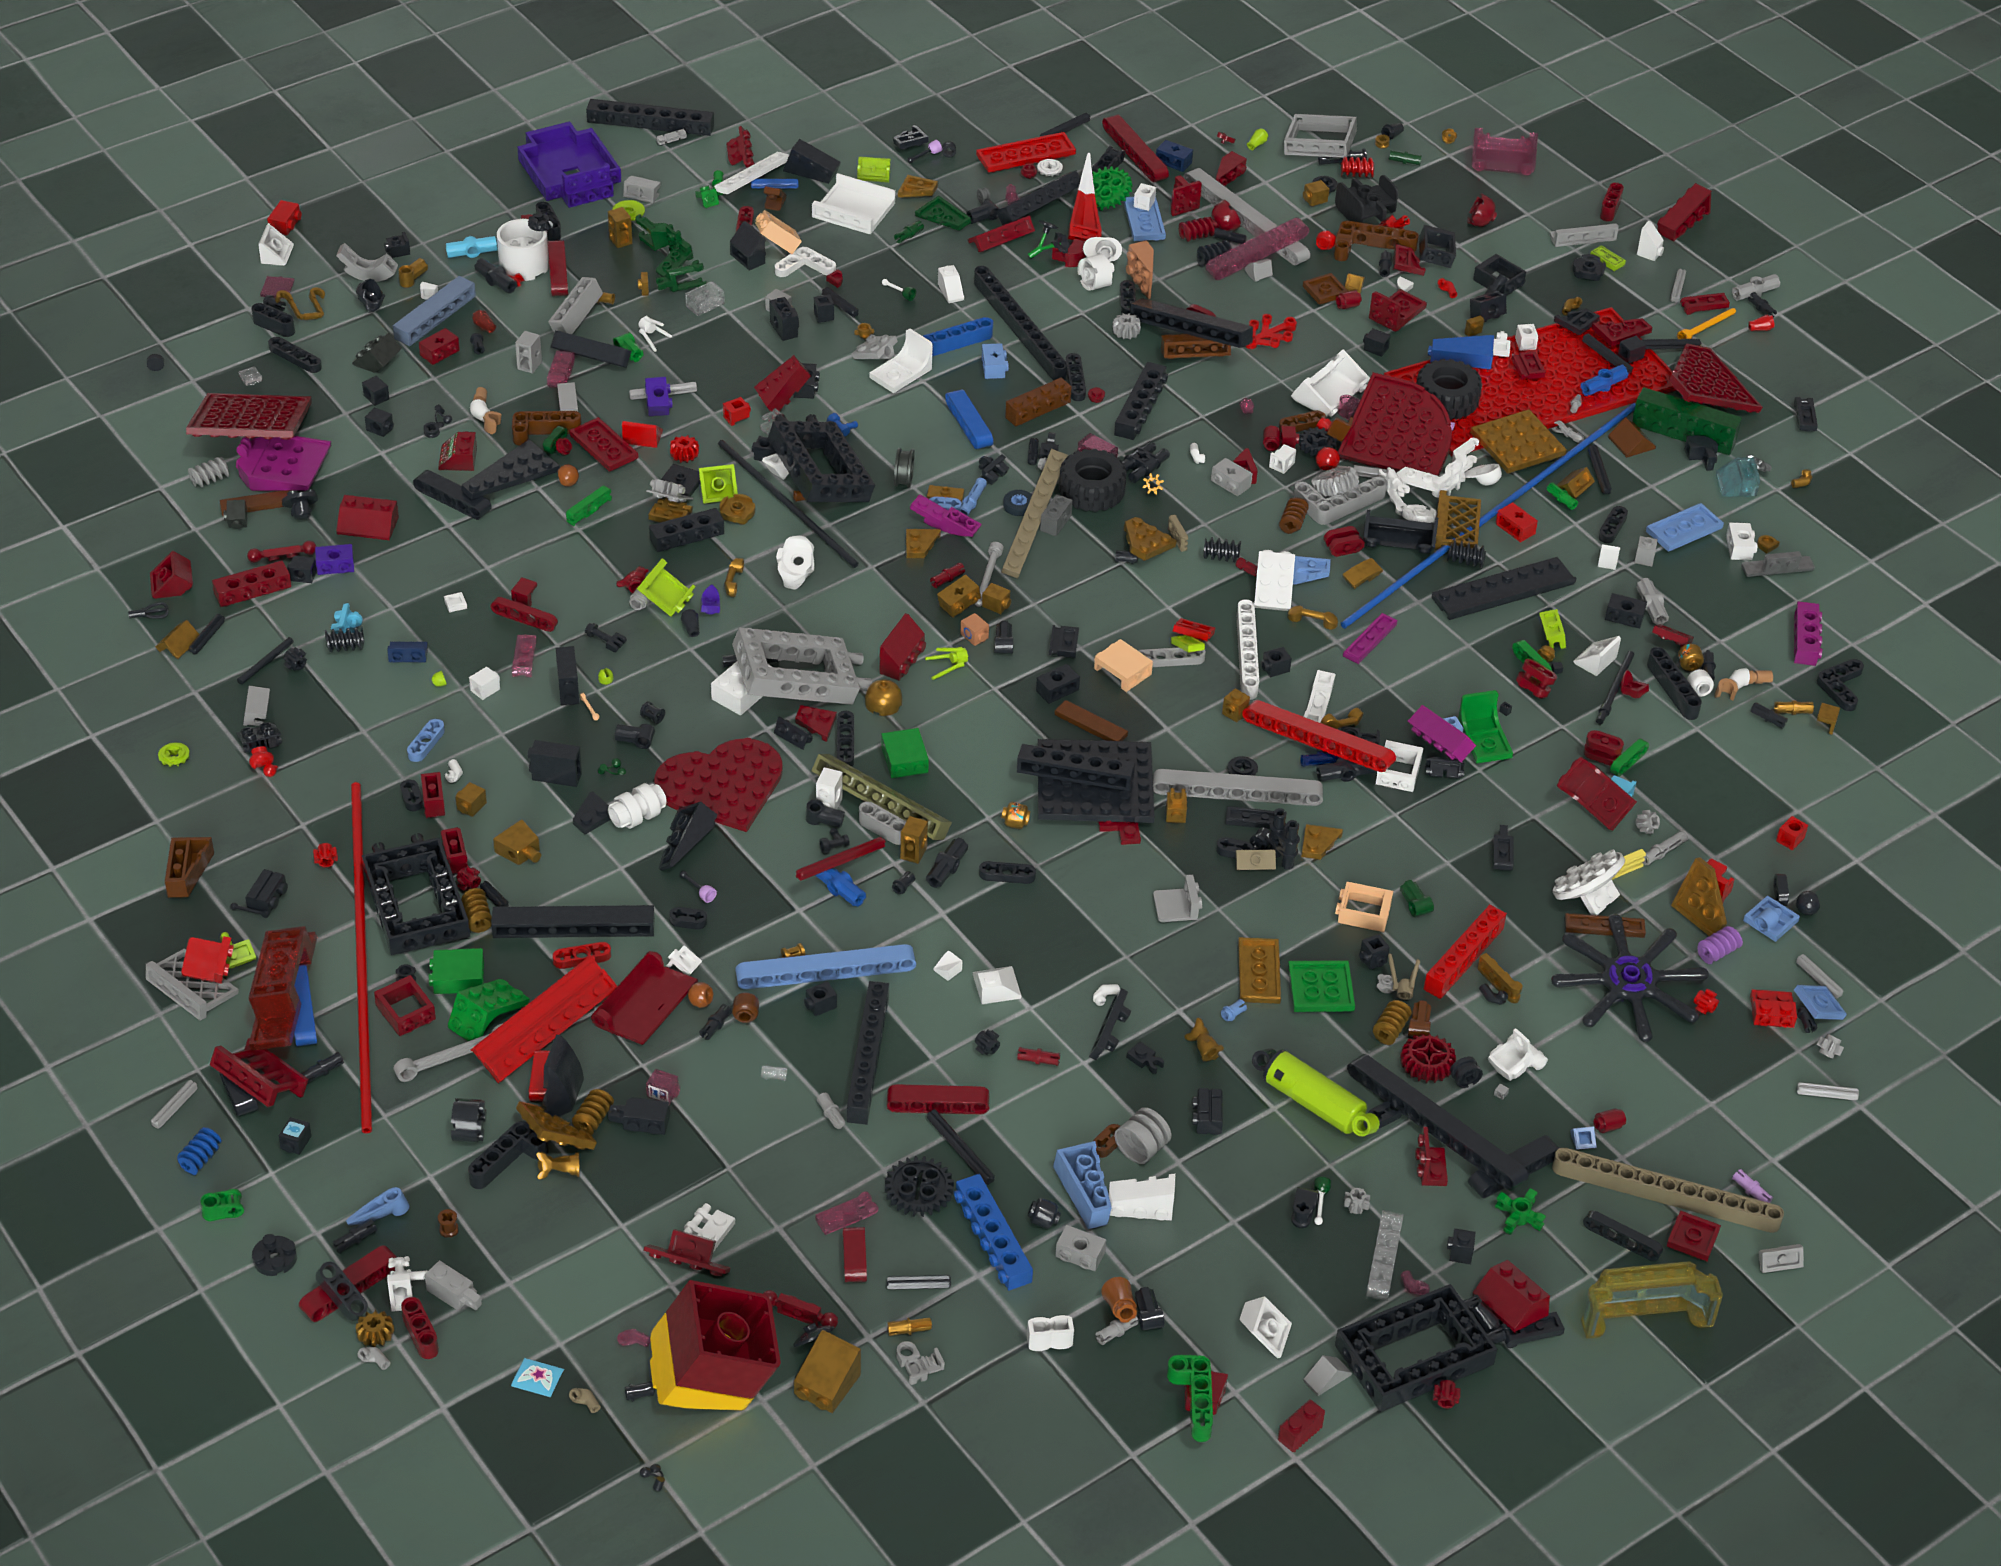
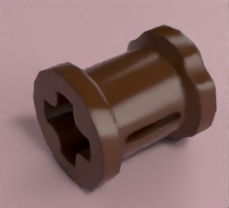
M451 1209L441 1211L437 1217L441 1236L445 1238L456 1236L458 1233L457 1213Z

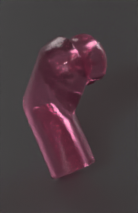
M635 1329L623 1331L617 1336V1341L622 1346L638 1343L648 1347L651 1342L650 1336Z

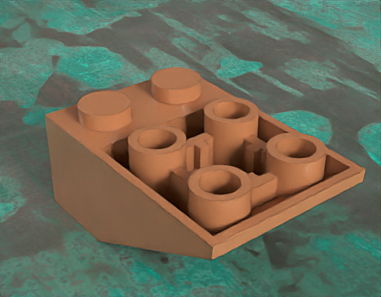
M1146 240L1129 245L1126 272L1132 277L1134 283L1139 286L1141 292L1148 299H1151L1154 249Z

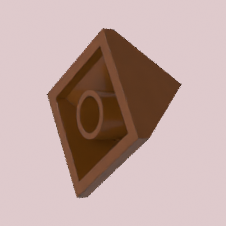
M1626 417L1608 435V438L1626 458L1656 449L1654 443L1642 430Z

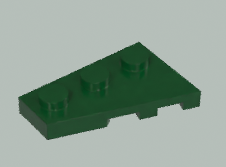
M939 195L915 211L916 217L959 231L971 223V218Z

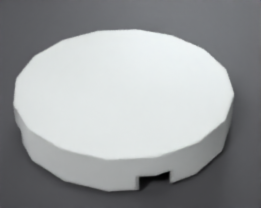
M1408 505L1406 508H1402V517L1409 521L1432 523L1435 517L1437 518V511L1433 508L1428 510L1424 505Z

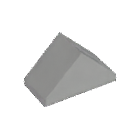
M1323 1355L1304 1378L1303 1382L1317 1396H1320L1351 1376L1352 1372L1337 1357Z

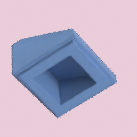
M1594 1127L1570 1130L1576 1150L1597 1148Z

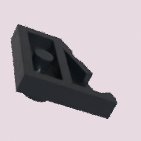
M914 125L910 132L905 130L893 137V142L899 149L905 150L912 146H921L924 143H928L929 139L918 126Z

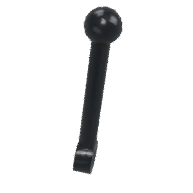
M235 902L230 905L232 910L239 909L260 914L264 918H268L270 915L267 910L260 911L239 906Z

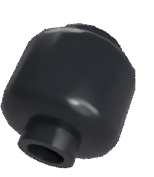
M1038 1198L1036 1201L1033 1200L1028 1211L1030 1222L1045 1229L1051 1228L1053 1224L1057 1225L1061 1216V1212H1058V1204L1044 1198Z

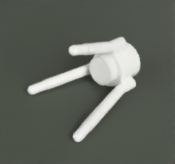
M645 316L639 321V332L644 336L653 351L656 352L654 344L646 333H653L657 330L669 338H672V335L656 326H664L663 323Z

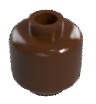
M747 992L735 996L732 1007L734 1018L742 1023L754 1021L759 1013V999L754 994Z

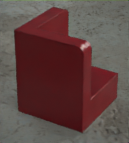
M521 577L511 590L512 601L531 607V593L537 587V582Z

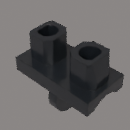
M1001 454L993 461L992 457L982 456L979 459L980 465L978 466L982 470V475L979 478H984L993 485L999 478L995 472L1003 477L1009 470V467L1004 463L1006 457Z

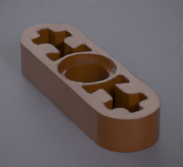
M1316 410L1282 418L1279 422L1280 432L1281 426H1295L1296 432L1308 430L1310 427L1312 429L1316 428L1319 420L1323 417L1326 418V414Z

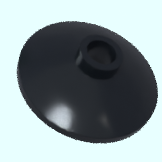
M815 1323L807 1325L803 1328L804 1333L794 1342L793 1346L797 1347L818 1338L822 1330L830 1332L835 1328L832 1325L816 1326Z

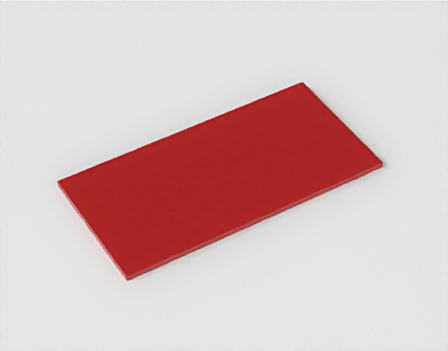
M1612 307L1594 312L1600 315L1597 322L1599 325H1605L1609 321H1613L1614 324L1623 323L1622 317ZM1557 323L1536 329L1538 334L1536 350L1520 351L1515 339L1516 335L1507 337V340L1510 341L1509 357L1493 355L1491 369L1472 367L1482 379L1479 405L1467 417L1463 416L1461 419L1456 420V418H1452L1450 422L1455 423V427L1452 431L1449 454L1453 457L1455 449L1466 443L1470 438H1475L1470 433L1471 427L1525 410H1530L1549 429L1559 426L1554 423L1558 420L1566 424L1636 403L1643 387L1664 394L1676 391L1673 387L1674 385L1669 380L1673 371L1652 349H1646L1643 359L1629 363L1633 367V372L1628 375V378L1611 385L1609 391H1598L1592 395L1585 396L1580 388L1581 383L1597 376L1599 370H1610L1615 368V366L1582 341L1583 336L1587 333L1592 335L1617 355L1620 344L1611 347L1592 329V326L1581 335H1577ZM1536 351L1545 370V377L1536 379L1524 377L1521 380L1512 362V353L1519 355L1522 352ZM1430 360L1388 371L1383 375L1416 383L1420 369L1427 363L1430 364ZM1579 394L1581 395L1582 404L1576 413H1572L1570 411L1572 406L1570 402ZM1479 443L1478 446L1475 445L1473 451L1483 449L1484 447Z

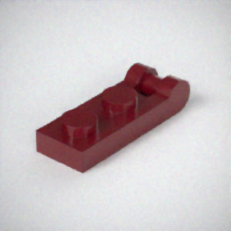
M1724 293L1683 297L1680 300V304L1687 315H1691L1696 311L1729 308L1730 304Z

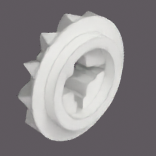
M1054 159L1042 160L1037 165L1038 172L1041 175H1046V177L1059 176L1063 169L1062 164Z

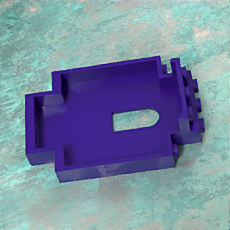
M569 121L525 132L526 144L517 146L518 160L546 201L562 197L568 208L614 196L613 184L621 182V168L592 128L576 131ZM574 169H578L579 171L577 173L566 175L564 173Z

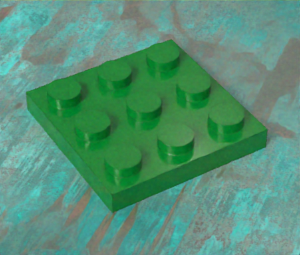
M1349 961L1288 962L1294 1012H1343L1355 1010Z

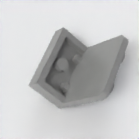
M1185 875L1184 889L1154 891L1153 898L1158 921L1198 920L1199 909H1202V899L1198 897L1199 885L1198 882L1195 883L1193 875Z

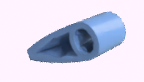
M394 1187L364 1205L351 1215L346 1222L351 1226L363 1224L369 1219L376 1221L390 1214L401 1216L408 1211L409 1203L401 1189Z

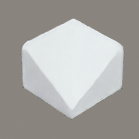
M947 951L934 967V971L949 981L962 971V960L950 951Z

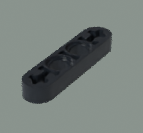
M272 337L269 339V350L272 353L310 373H317L322 369L320 358L283 338Z
M1070 353L1066 356L1068 384L1071 385V399L1083 401L1086 398V386L1081 357L1076 353Z
M845 710L837 715V759L853 767L854 714ZM844 719H848V724H844ZM848 731L850 734L843 735L841 732ZM844 744L850 745L849 748H843L841 746ZM844 755H848V760H844Z
M1589 1211L1583 1220V1224L1588 1230L1650 1261H1657L1663 1252L1662 1245L1656 1240L1597 1211Z

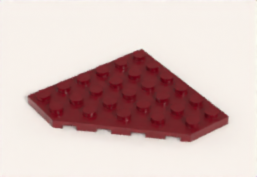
M1692 344L1685 345L1669 379L1674 385V389L1682 394V398L1685 401H1694L1699 404L1705 403L1711 406L1717 405L1723 408L1729 407L1735 410H1746L1750 413H1760L1763 408L1711 348Z

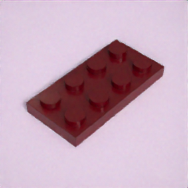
M599 417L569 430L570 436L609 472L638 459V452Z

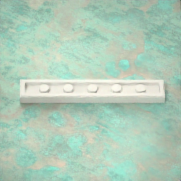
M776 152L715 186L716 191L729 194L786 163L789 155Z

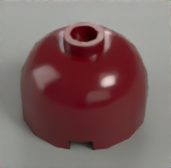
M1480 194L1481 198L1477 197L1469 213L1472 216L1471 218L1468 217L1467 222L1474 226L1484 227L1490 221L1493 222L1497 213L1495 212V202L1488 196Z
M1224 199L1215 205L1212 210L1211 217L1215 229L1235 231L1241 227V221L1236 211L1228 207L1231 204Z

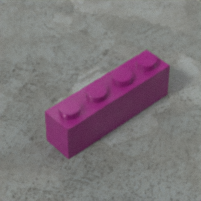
M1421 705L1407 721L1412 726L1411 731L1418 737L1422 735V738L1428 744L1434 743L1433 746L1438 751L1442 752L1444 750V754L1451 760L1455 758L1462 762L1476 747L1466 734L1424 705Z

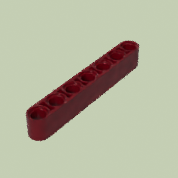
M1119 114L1103 118L1104 130L1151 182L1169 177L1166 165Z

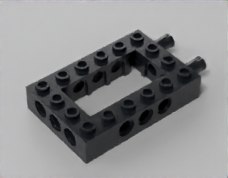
M778 414L775 417L768 440L806 502L870 501L875 484L835 422H819L814 414L813 416L812 414L808 415L806 422L788 421L784 414L782 416ZM806 448H824L823 454L827 456L830 465L834 467L837 474H821Z
M417 833L419 839L416 838V834L412 835V844L385 850L384 844L378 842L380 848H378L377 843L372 845L374 853L362 855L365 877L391 956L470 937L469 921L440 837L424 841L423 835ZM427 872L441 913H434L432 916L419 919L412 918L410 921L403 922L402 912H399L398 900L394 898L393 885L390 884L389 880Z
M1449 1284L1338 1329L1335 1346L1378 1410L1382 1412L1434 1390V1386L1439 1385L1443 1380L1454 1382L1494 1365L1498 1350L1494 1344L1506 1341V1334L1502 1331L1501 1327L1486 1333L1470 1310L1471 1306L1476 1302L1481 1301L1482 1303L1481 1298L1478 1295H1474L1469 1299L1462 1300L1453 1286ZM1441 1323L1455 1343V1348L1443 1353L1441 1351L1437 1352L1435 1356L1423 1361L1420 1359L1416 1364L1404 1369L1401 1367L1395 1371L1392 1378L1386 1369V1364L1381 1362L1374 1350Z

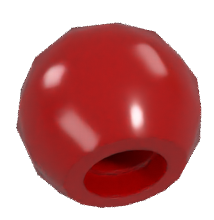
M1324 447L1317 453L1316 464L1320 469L1327 471L1335 469L1339 465L1340 456L1336 449Z

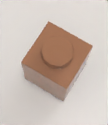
M974 613L961 620L960 634L976 646L989 638V624Z

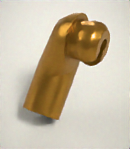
M1803 470L1802 476L1799 479L1791 481L1792 487L1797 488L1809 485L1812 480L1811 470Z

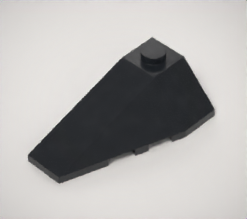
M701 801L679 808L670 826L673 832L671 836L667 837L666 842L669 846L663 851L659 869L664 870L673 867L715 826L714 821L718 814Z

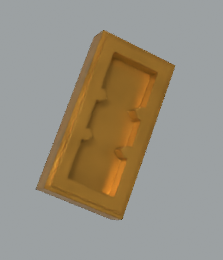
M929 485L927 498H957L962 503L964 489Z

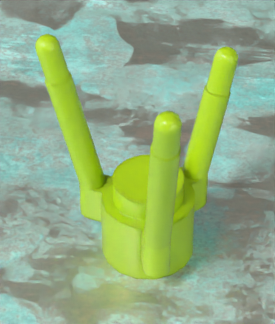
M962 647L936 648V651L950 652V654L925 657V660L950 658L951 662L956 664L932 676V680L957 668L964 667V663L968 662L967 650Z

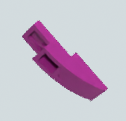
M921 494L918 495L910 506L911 510L925 517L924 523L950 534L973 537L982 525L957 509L951 507L947 510Z

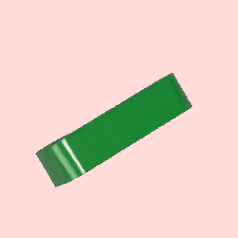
M1174 1355L1168 1361L1167 1379L1172 1384L1189 1385L1191 1435L1198 1442H1206L1211 1437L1213 1425L1210 1360L1201 1355Z

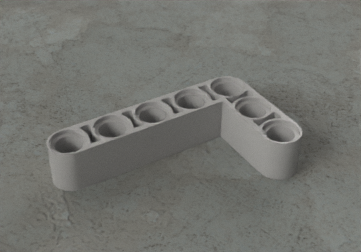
M1377 476L1358 484L1354 489H1350V491L1331 496L1327 499L1307 482H1298L1295 484L1293 498L1304 499L1309 505L1307 514L1318 524L1326 525L1385 498L1387 480L1384 477Z

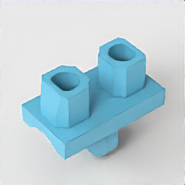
M349 603L343 604L342 610L336 611L334 614L337 623L332 624L331 630L334 629L336 634H338L339 628L342 629L343 633L346 632V628H349L352 633L353 628L360 626L363 622V618L358 612H351Z

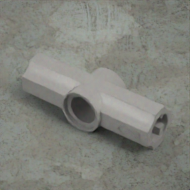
M1776 274L1764 278L1752 277L1749 283L1732 288L1733 298L1736 301L1748 297L1753 298L1750 296L1753 292H1756L1761 297L1763 292L1780 287L1779 277Z
M1643 578L1637 582L1636 586L1641 600L1647 601L1646 611H1648L1653 623L1663 625L1669 619L1664 607L1662 593H1657L1652 581L1648 578Z

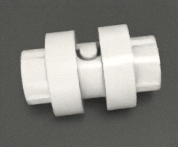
M643 783L633 788L632 795L629 792H625L614 798V803L608 807L610 819L618 828L626 826L631 829L641 824L643 817L649 820L658 816L661 813V809L666 806V796L659 785Z

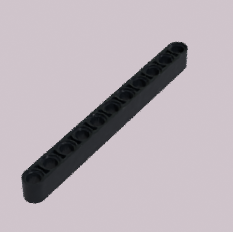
M977 266L974 270V285L1051 379L1063 378L1066 380L1067 362L990 269L986 266Z
M1362 1054L1347 1065V1071L1353 1079L1385 1102L1392 1100V1103H1390L1392 1107L1396 1110L1399 1107L1403 1115L1421 1128L1428 1127V1133L1507 1190L1512 1191L1528 1180L1529 1174L1523 1165L1369 1055Z

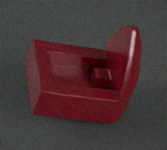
M1629 670L1624 672L1621 679L1622 694L1629 695L1632 698H1640L1649 691V684L1633 680Z

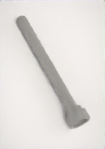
M992 542L989 546L990 558L980 586L981 598L975 603L977 607L982 606V593L989 585L997 558L1003 553L1004 546L999 542Z

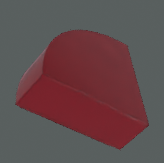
M839 269L826 276V281L837 288L840 287L843 283L842 272Z

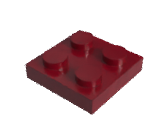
M1680 1210L1666 1246L1708 1262L1721 1225Z

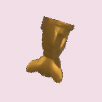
M1201 1018L1196 1019L1195 1026L1191 1032L1184 1036L1188 1041H1197V1047L1203 1061L1216 1060L1219 1057L1218 1053L1224 1049L1222 1045L1216 1043L1213 1037L1209 1036V1031L1204 1026Z
M543 1152L536 1154L539 1159L538 1168L540 1170L537 1176L538 1179L546 1178L553 1169L567 1172L577 1177L580 1176L579 1153L562 1155L556 1158H552Z

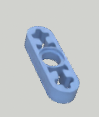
M432 719L424 726L407 748L409 760L419 762L427 756L445 732L442 720ZM425 738L431 739L429 742L421 741Z

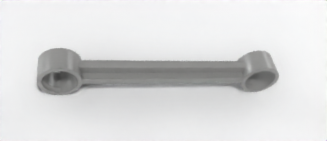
M502 1024L497 1025V1026L492 1030V1032H493L494 1030H496L498 1027H500ZM488 1035L415 1061L410 1058L401 1059L394 1065V1071L400 1081H410L416 1077L419 1071L472 1053L473 1051L470 1049Z

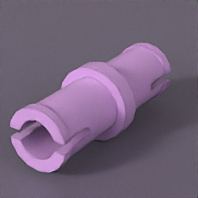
M1739 1169L1733 1175L1732 1180L1745 1189V1193L1748 1196L1751 1195L1757 1200L1768 1203L1772 1201L1773 1197L1759 1186L1760 1183L1757 1180H1752L1742 1169Z

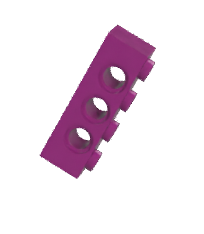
M1797 601L1794 613V663L1816 666L1817 660L1822 657L1823 649L1820 648L1822 645V636H1820L1822 632V624H1820L1822 612L1819 611V604Z

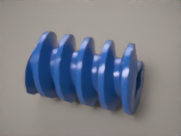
M201 1128L198 1134L178 1154L177 1160L180 1166L189 1174L197 1175L198 1169L203 1168V1163L208 1162V1157H212L214 1152L218 1151V1144L222 1142L220 1136L212 1129Z

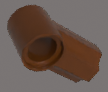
M1420 1000L1414 1003L1408 1037H1413L1414 1035L1419 1037L1421 1033L1428 1036L1431 1022H1429L1431 1005L1427 1001Z

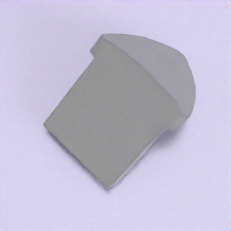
M1268 258L1252 262L1245 267V271L1251 279L1257 282L1259 279L1273 275L1272 262Z

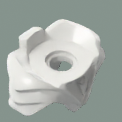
M804 536L789 537L786 539L783 548L778 549L776 555L778 571L786 588H799L814 571V546ZM797 557L804 559L801 565H795L793 561Z

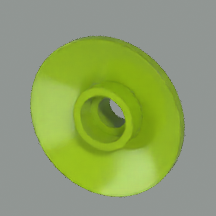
M624 200L613 206V209L623 207L630 215L631 221L636 220L635 217L641 214L643 216L645 213V207L640 202L634 200Z

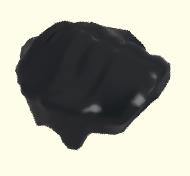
M366 279L359 283L356 288L358 299L364 304L367 311L374 312L381 307L385 294H383L374 279Z

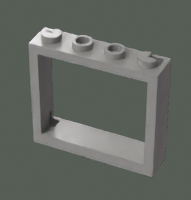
M1295 114L1284 140L1285 155L1347 157L1357 132V117ZM1299 130L1347 133L1344 141L1296 138Z

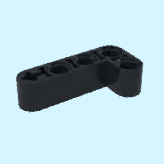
M516 1122L469 1165L470 1185L475 1189L485 1188L522 1153L539 1160L536 1155L538 1152L548 1154L547 1142L540 1140L527 1122Z

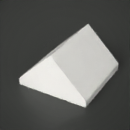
M269 223L266 225L259 242L261 264L284 266L288 261L294 244Z
M1620 636L1592 643L1573 661L1574 664L1597 676L1617 658L1621 641Z

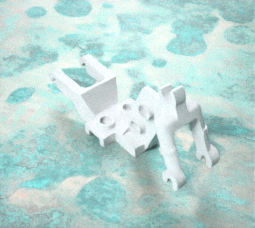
M1470 438L1466 443L1453 451L1452 463L1446 466L1445 474L1441 477L1404 467L1397 473L1390 467L1387 468V473L1380 469L1379 476L1387 480L1386 491L1390 496V500L1396 506V514L1402 515V508L1407 506L1400 498L1410 491V487L1406 484L1430 490L1436 498L1439 497L1440 490L1447 491V496L1451 495L1452 489L1459 490L1460 483L1465 482L1464 472L1470 469L1473 463L1477 461L1476 456L1466 455L1475 449V445H1479V440L1477 438Z

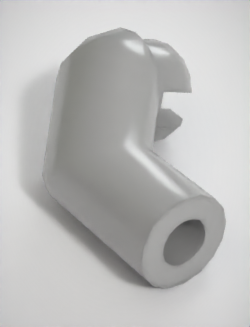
M363 1347L358 1350V1358L363 1362L377 1363L382 1370L387 1369L391 1364L379 1348Z

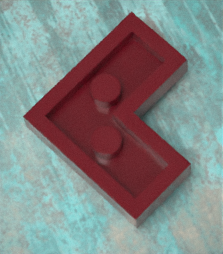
M1098 821L1099 832L1119 831L1121 845L1140 844L1141 837L1138 822Z

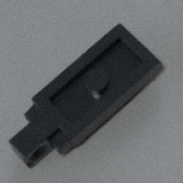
M1500 825L1498 835L1494 834L1493 869L1513 871L1514 837L1508 836V825Z

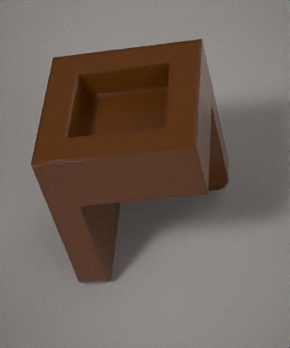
M1336 417L1330 423L1327 434L1342 442L1351 428L1354 418L1350 417L1348 422H1345Z

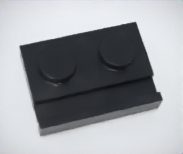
M1053 625L1049 655L1057 654V656L1076 658L1079 627L1061 626V628Z

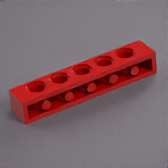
M1489 904L1426 974L1424 990L1441 999L1503 931L1507 913Z

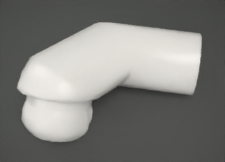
M453 759L448 763L451 769L449 774H445V778L450 783L457 782L463 774L457 760Z

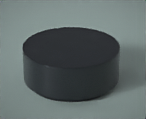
M159 354L149 355L147 357V367L152 371L163 369L164 358Z

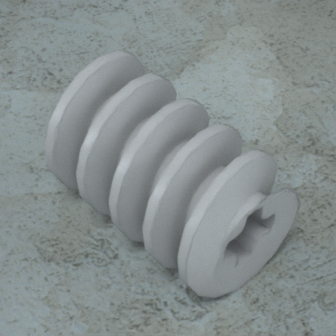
M216 457L214 461L208 460L207 463L203 462L201 466L196 465L194 469H188L189 477L195 487L198 484L203 488L204 481L207 485H210L209 479L216 482V476L222 480L223 473L226 477H229L228 466L223 457Z

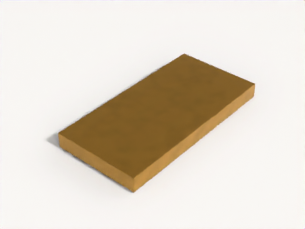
M1239 937L1240 999L1249 1003L1280 1004L1279 939Z

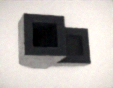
M1687 436L1684 450L1688 460H1702L1706 471L1714 469V465L1717 463L1718 444L1706 436Z

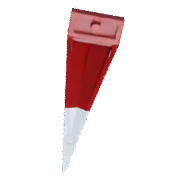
M1090 153L1086 157L1068 227V239H1077L1085 242L1089 238L1101 237L1102 233L1095 199Z

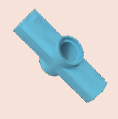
M469 236L463 241L446 243L447 256L452 258L467 255L470 258H475L480 253L497 251L496 238L492 236L476 239L473 236Z

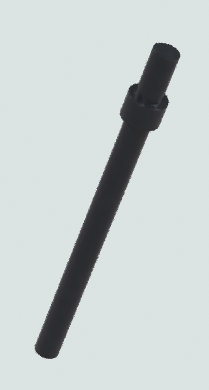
M1628 651L1610 692L1599 709L1596 722L1600 725L1604 723L1605 718L1609 716L1612 710L1611 705L1621 686L1623 674L1628 670L1635 655L1633 651Z

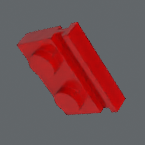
M1181 618L1174 624L1173 632L1208 641L1214 635L1215 627Z

